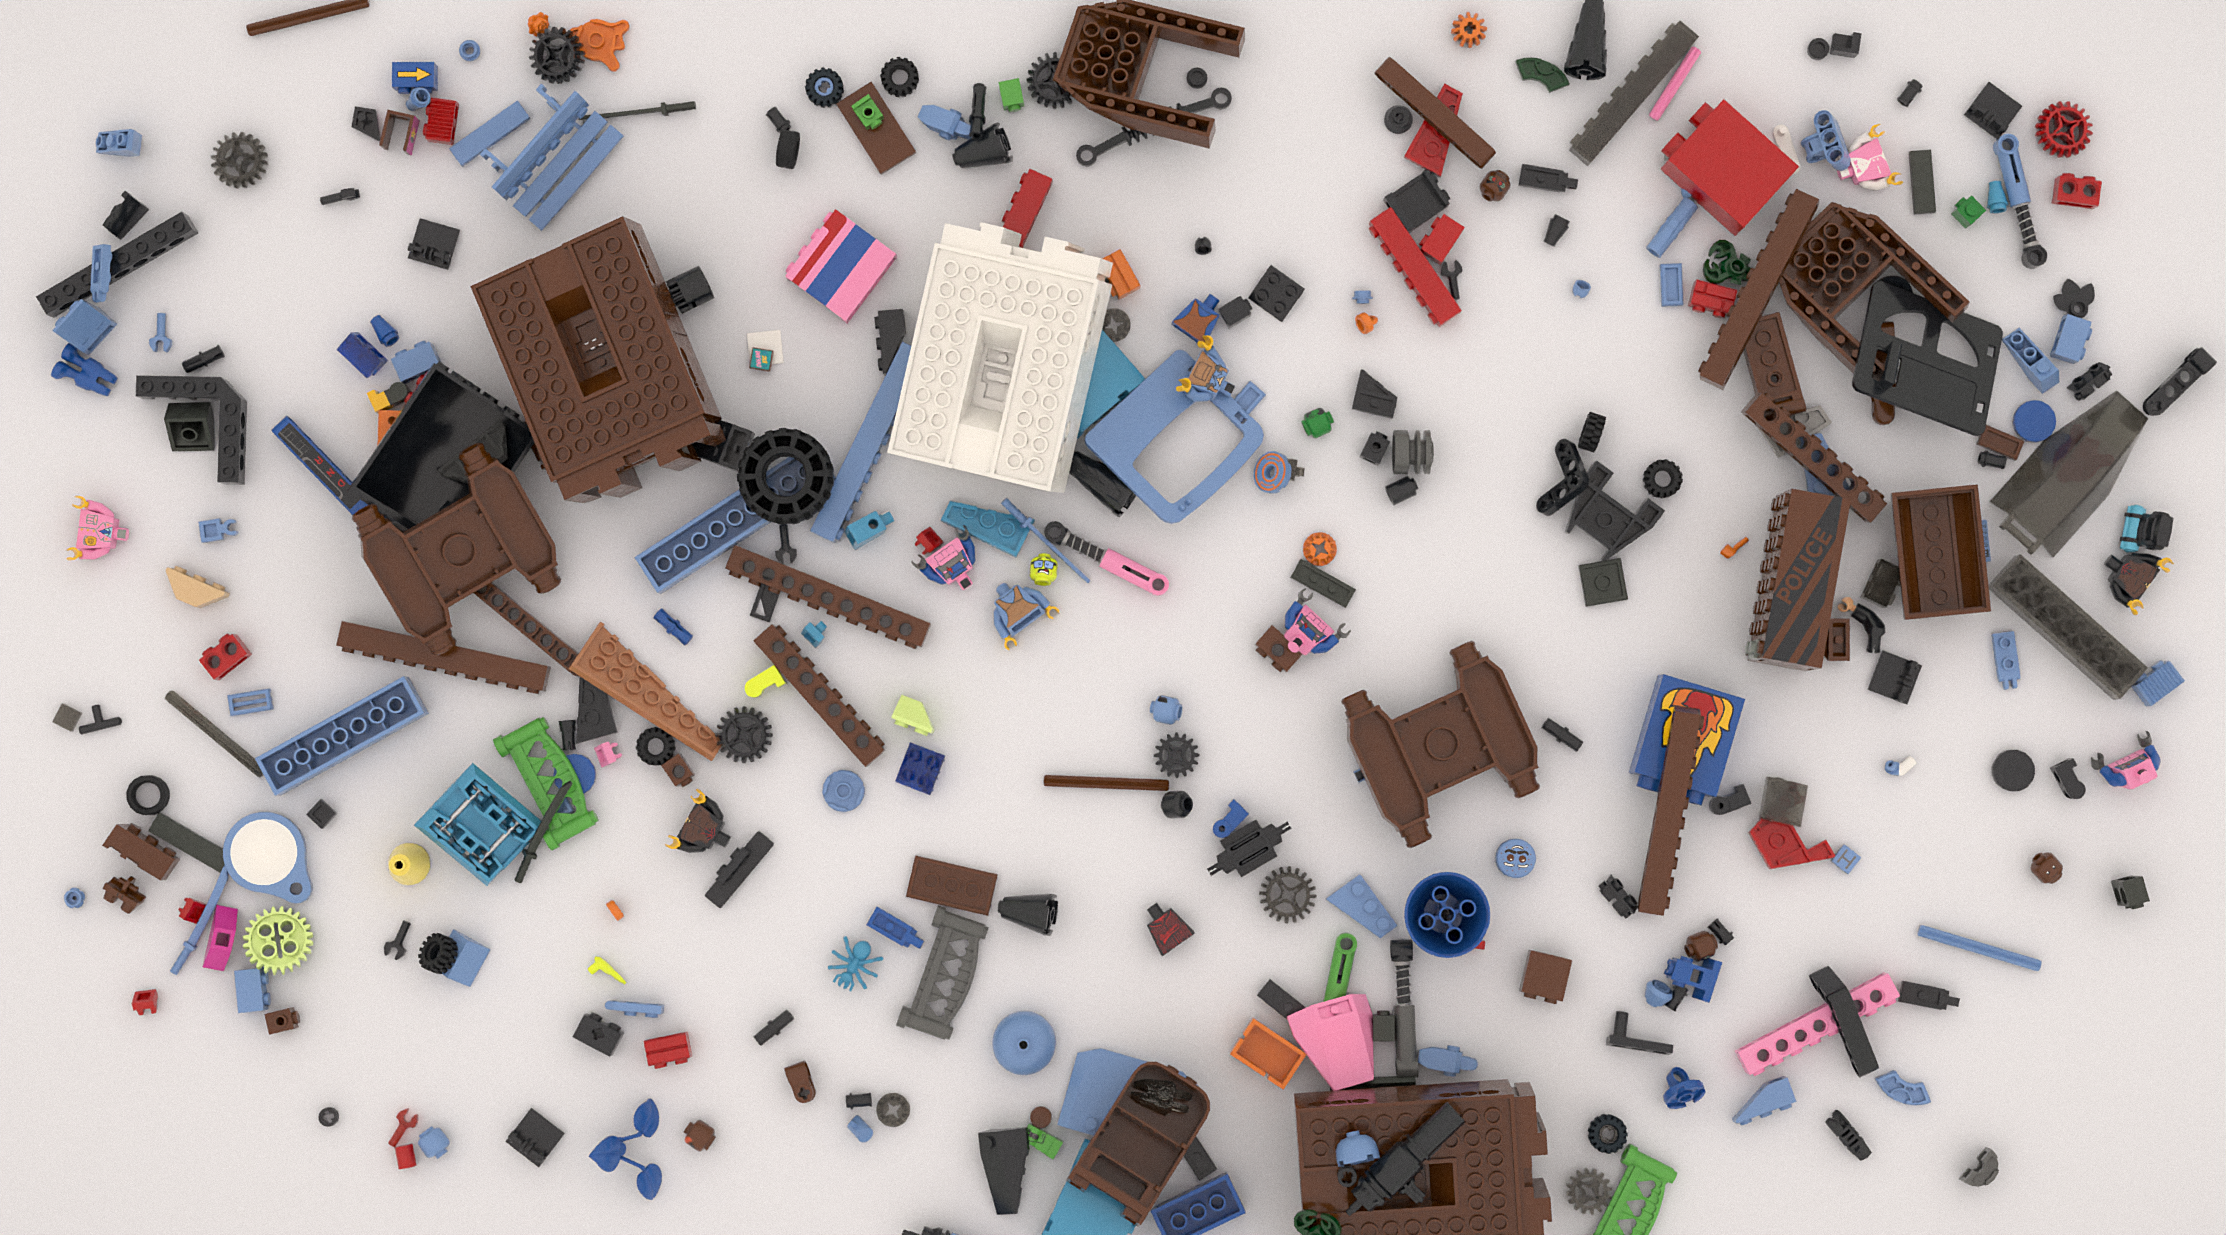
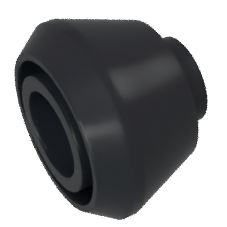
M1400 105L1389 108L1384 116L1386 128L1395 134L1405 133L1410 129L1413 122L1411 112L1406 107Z

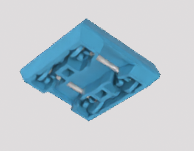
M472 763L414 826L488 886L514 860L523 848L530 843L541 820ZM507 807L511 809L510 812L506 810Z

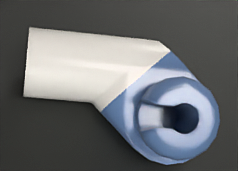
M1908 756L1902 763L1889 760L1885 763V771L1890 775L1903 776L1917 763L1911 756Z

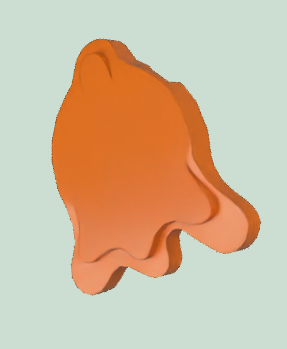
M592 19L584 25L570 29L573 32V36L579 37L577 43H583L584 45L579 49L580 51H585L586 54L583 57L591 61L604 63L612 72L619 69L620 64L614 52L625 49L623 35L630 28L626 20L608 23L604 20Z

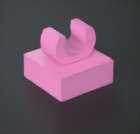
M608 741L594 748L601 767L616 762V759L622 756L621 753L616 755L612 751V748L618 745L617 743L610 744Z

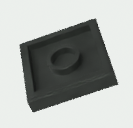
M1621 558L1578 565L1586 607L1628 600Z

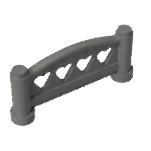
M938 905L931 926L939 928L912 1007L902 1006L896 1026L901 1028L906 1026L944 1040L945 1038L950 1040L953 1027H950V1022L958 1013L970 990L977 965L979 939H985L989 927L977 921L945 911L946 908ZM967 939L969 945L965 948L966 954L958 956L949 942ZM960 959L962 965L958 968L959 974L951 976L942 962ZM947 979L954 980L955 985L951 988L952 994L944 996L935 982ZM941 999L947 1000L948 1005L944 1008L945 1014L941 1017L937 1016L928 1005V1002Z

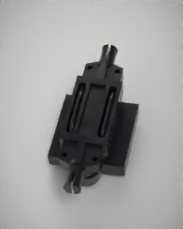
M1257 820L1252 821L1220 840L1225 851L1216 855L1217 863L1207 868L1208 872L1213 870L1210 872L1212 876L1221 870L1228 874L1236 869L1241 877L1245 876L1277 857L1273 847L1282 842L1281 835L1292 829L1291 826H1288L1289 823L1286 821L1277 828L1272 823L1262 828Z

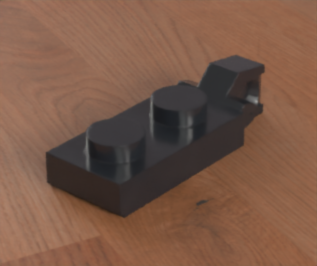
M1522 164L1518 186L1559 193L1565 192L1566 188L1575 190L1577 188L1578 179L1568 178V173H1565L1563 170Z
M1907 981L1901 982L1898 1002L1939 1010H1946L1947 1005L1959 1007L1960 998L1950 997L1949 991Z

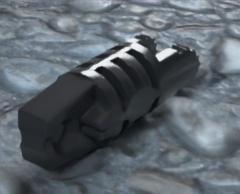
M1835 1110L1832 1113L1833 1117L1825 1121L1827 1126L1837 1137L1839 1136V1140L1843 1145L1847 1146V1149L1860 1161L1868 1158L1872 1152L1862 1136H1859L1855 1128L1851 1127V1123L1839 1110Z

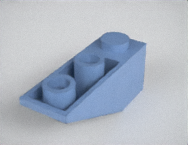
M2020 328L2002 339L2028 379L2042 394L2060 382L2059 370Z
M1782 1076L1764 1083L1732 1118L1733 1122L1745 1125L1752 1122V1118L1756 1116L1764 1118L1771 1115L1775 1109L1779 1108L1782 1111L1791 1108L1792 1103L1797 1101L1788 1077Z

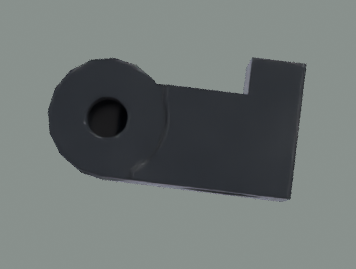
M2068 758L2050 767L2063 794L2069 799H2080L2084 796L2086 788L2082 782L2078 781L2072 769L2077 766L2074 758Z
M1744 784L1734 786L1735 793L1724 797L1717 796L1712 798L1709 802L1711 812L1723 815L1750 805L1751 801Z

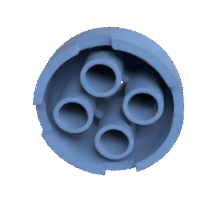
M1017 1011L1002 1019L996 1027L992 1040L993 1052L999 1064L1007 1071L1017 1075H1031L1044 1069L1053 1058L1056 1049L1055 1032L1051 1024L1041 1015L1032 1011ZM1021 1041H1026L1028 1046L1027 1048L1022 1049L1019 1046V1043Z

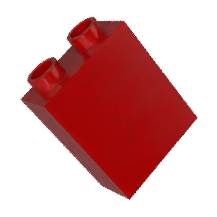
M1723 99L1715 109L1705 102L1688 120L1697 129L1687 140L1677 132L1666 144L1661 152L1669 159L1660 170L1679 187L1689 192L1699 205L1736 236L1799 166Z

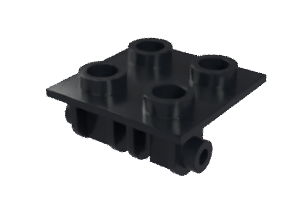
M1988 82L1964 116L1998 139L2007 130L2008 125L2022 108V105Z
M420 218L413 242L408 245V251H410L408 259L448 270L460 230Z
M1270 265L1248 298L1283 322L1296 301L1303 294L1305 288Z
M1882 650L1867 690L1907 705L1922 665L1916 661H1909Z
M531 1108L505 1142L537 1167H540L565 1133Z

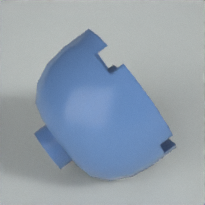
M1359 1131L1346 1133L1347 1138L1340 1140L1336 1148L1338 1167H1344L1345 1164L1365 1163L1373 1161L1374 1158H1380L1377 1144L1373 1138L1368 1135H1360Z

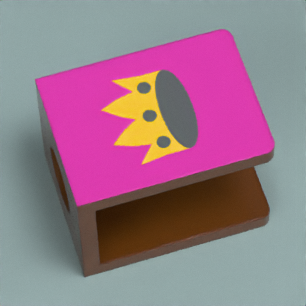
M387 110L379 146L384 150H388L395 118L409 121L403 151L411 156L420 120L414 115Z

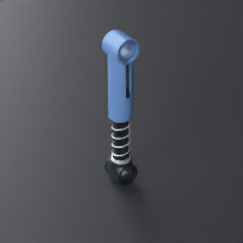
M2004 134L1994 142L1993 150L1998 156L2010 207H2013L2017 213L2015 216L2019 221L2017 226L2021 229L2019 234L2022 235V242L2024 243L2021 257L2022 263L2026 268L2035 269L2046 262L2047 252L2039 244L2035 236L2037 233L2034 232L2033 227L2035 225L2032 224L2031 218L2033 217L2030 216L2029 212L2031 208H2028L2031 198L2018 151L2019 141L2013 134ZM2002 141L2009 143L2010 150H2005L2002 147ZM2031 252L2038 255V262L2031 260Z

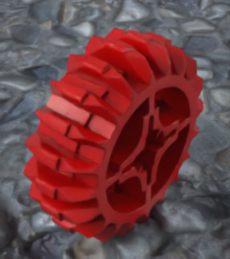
M2061 101L2057 102L2056 106L2054 104L2049 105V110L2045 108L2042 111L2043 115L2037 118L2041 123L2035 125V128L2040 130L2035 133V136H2041L2042 138L2038 141V144L2044 142L2043 150L2051 149L2049 152L2051 156L2056 152L2058 158H2061L2063 154L2066 158L2071 157V154L2076 156L2079 154V150L2083 151L2086 148L2085 144L2091 141L2087 136L2093 134L2091 130H2088L2093 124L2086 122L2090 115L2084 117L2085 109L2082 108L2078 111V104H2074L2071 108L2070 101L2065 102L2064 105ZM2061 114L2068 115L2072 117L2074 120L2068 121L2065 119L2064 115L2061 116ZM2053 118L2054 130L2049 133V122ZM2064 126H2065L2066 128L2069 127V126H2071V127H2070L2069 129H2067V131L2064 132V133H2063L2062 131L2059 132V133H2056V132H2058L2059 130H2061V128H2063ZM2078 126L2079 135L2075 142L2073 130ZM2059 138L2063 141L2064 144L2066 143L2067 145H2061L2053 139Z

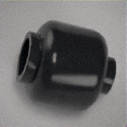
M1169 791L1165 793L1161 801V809L1164 815L1172 819L1187 817L1193 808V801L1185 791Z

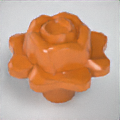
M539 12L537 15L529 17V33L536 37L539 33L544 34V29L549 27L548 15Z

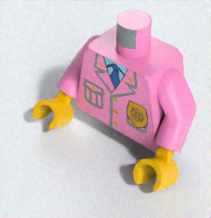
M74 496L81 499V504L78 506L72 504V506L81 509L76 548L66 549V551H73L74 557H67V560L72 561L78 557L79 559L94 560L108 554L110 549H115L117 540H128L129 529L119 527V519L114 518V513L102 503L85 500L82 496Z

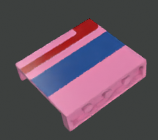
M835 209L833 213L829 212L823 220L825 224L822 228H817L811 235L812 241L808 246L804 245L798 253V256H800L795 263L791 262L785 271L787 273L785 277L848 324L896 260L897 255Z

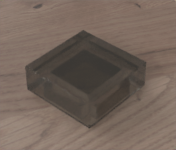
M62 703L52 722L73 732L82 712Z

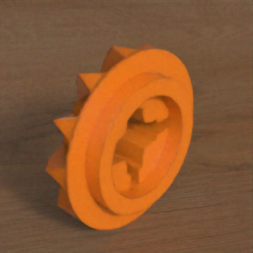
M1322 532L1311 534L1303 545L1305 558L1316 566L1329 564L1337 552L1334 539L1329 534ZM1325 541L1324 550H1326L1328 555L1326 553L1321 552L1319 555L1315 557V552L1317 549L1312 545V543L1314 545H1320Z

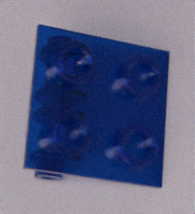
M910 742L895 782L931 795L932 791H934L933 787L936 779L938 780L941 766L945 762V755Z

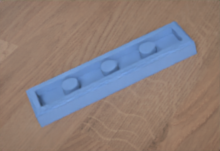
M517 100L449 149L463 167L480 155L485 148H490L531 118Z

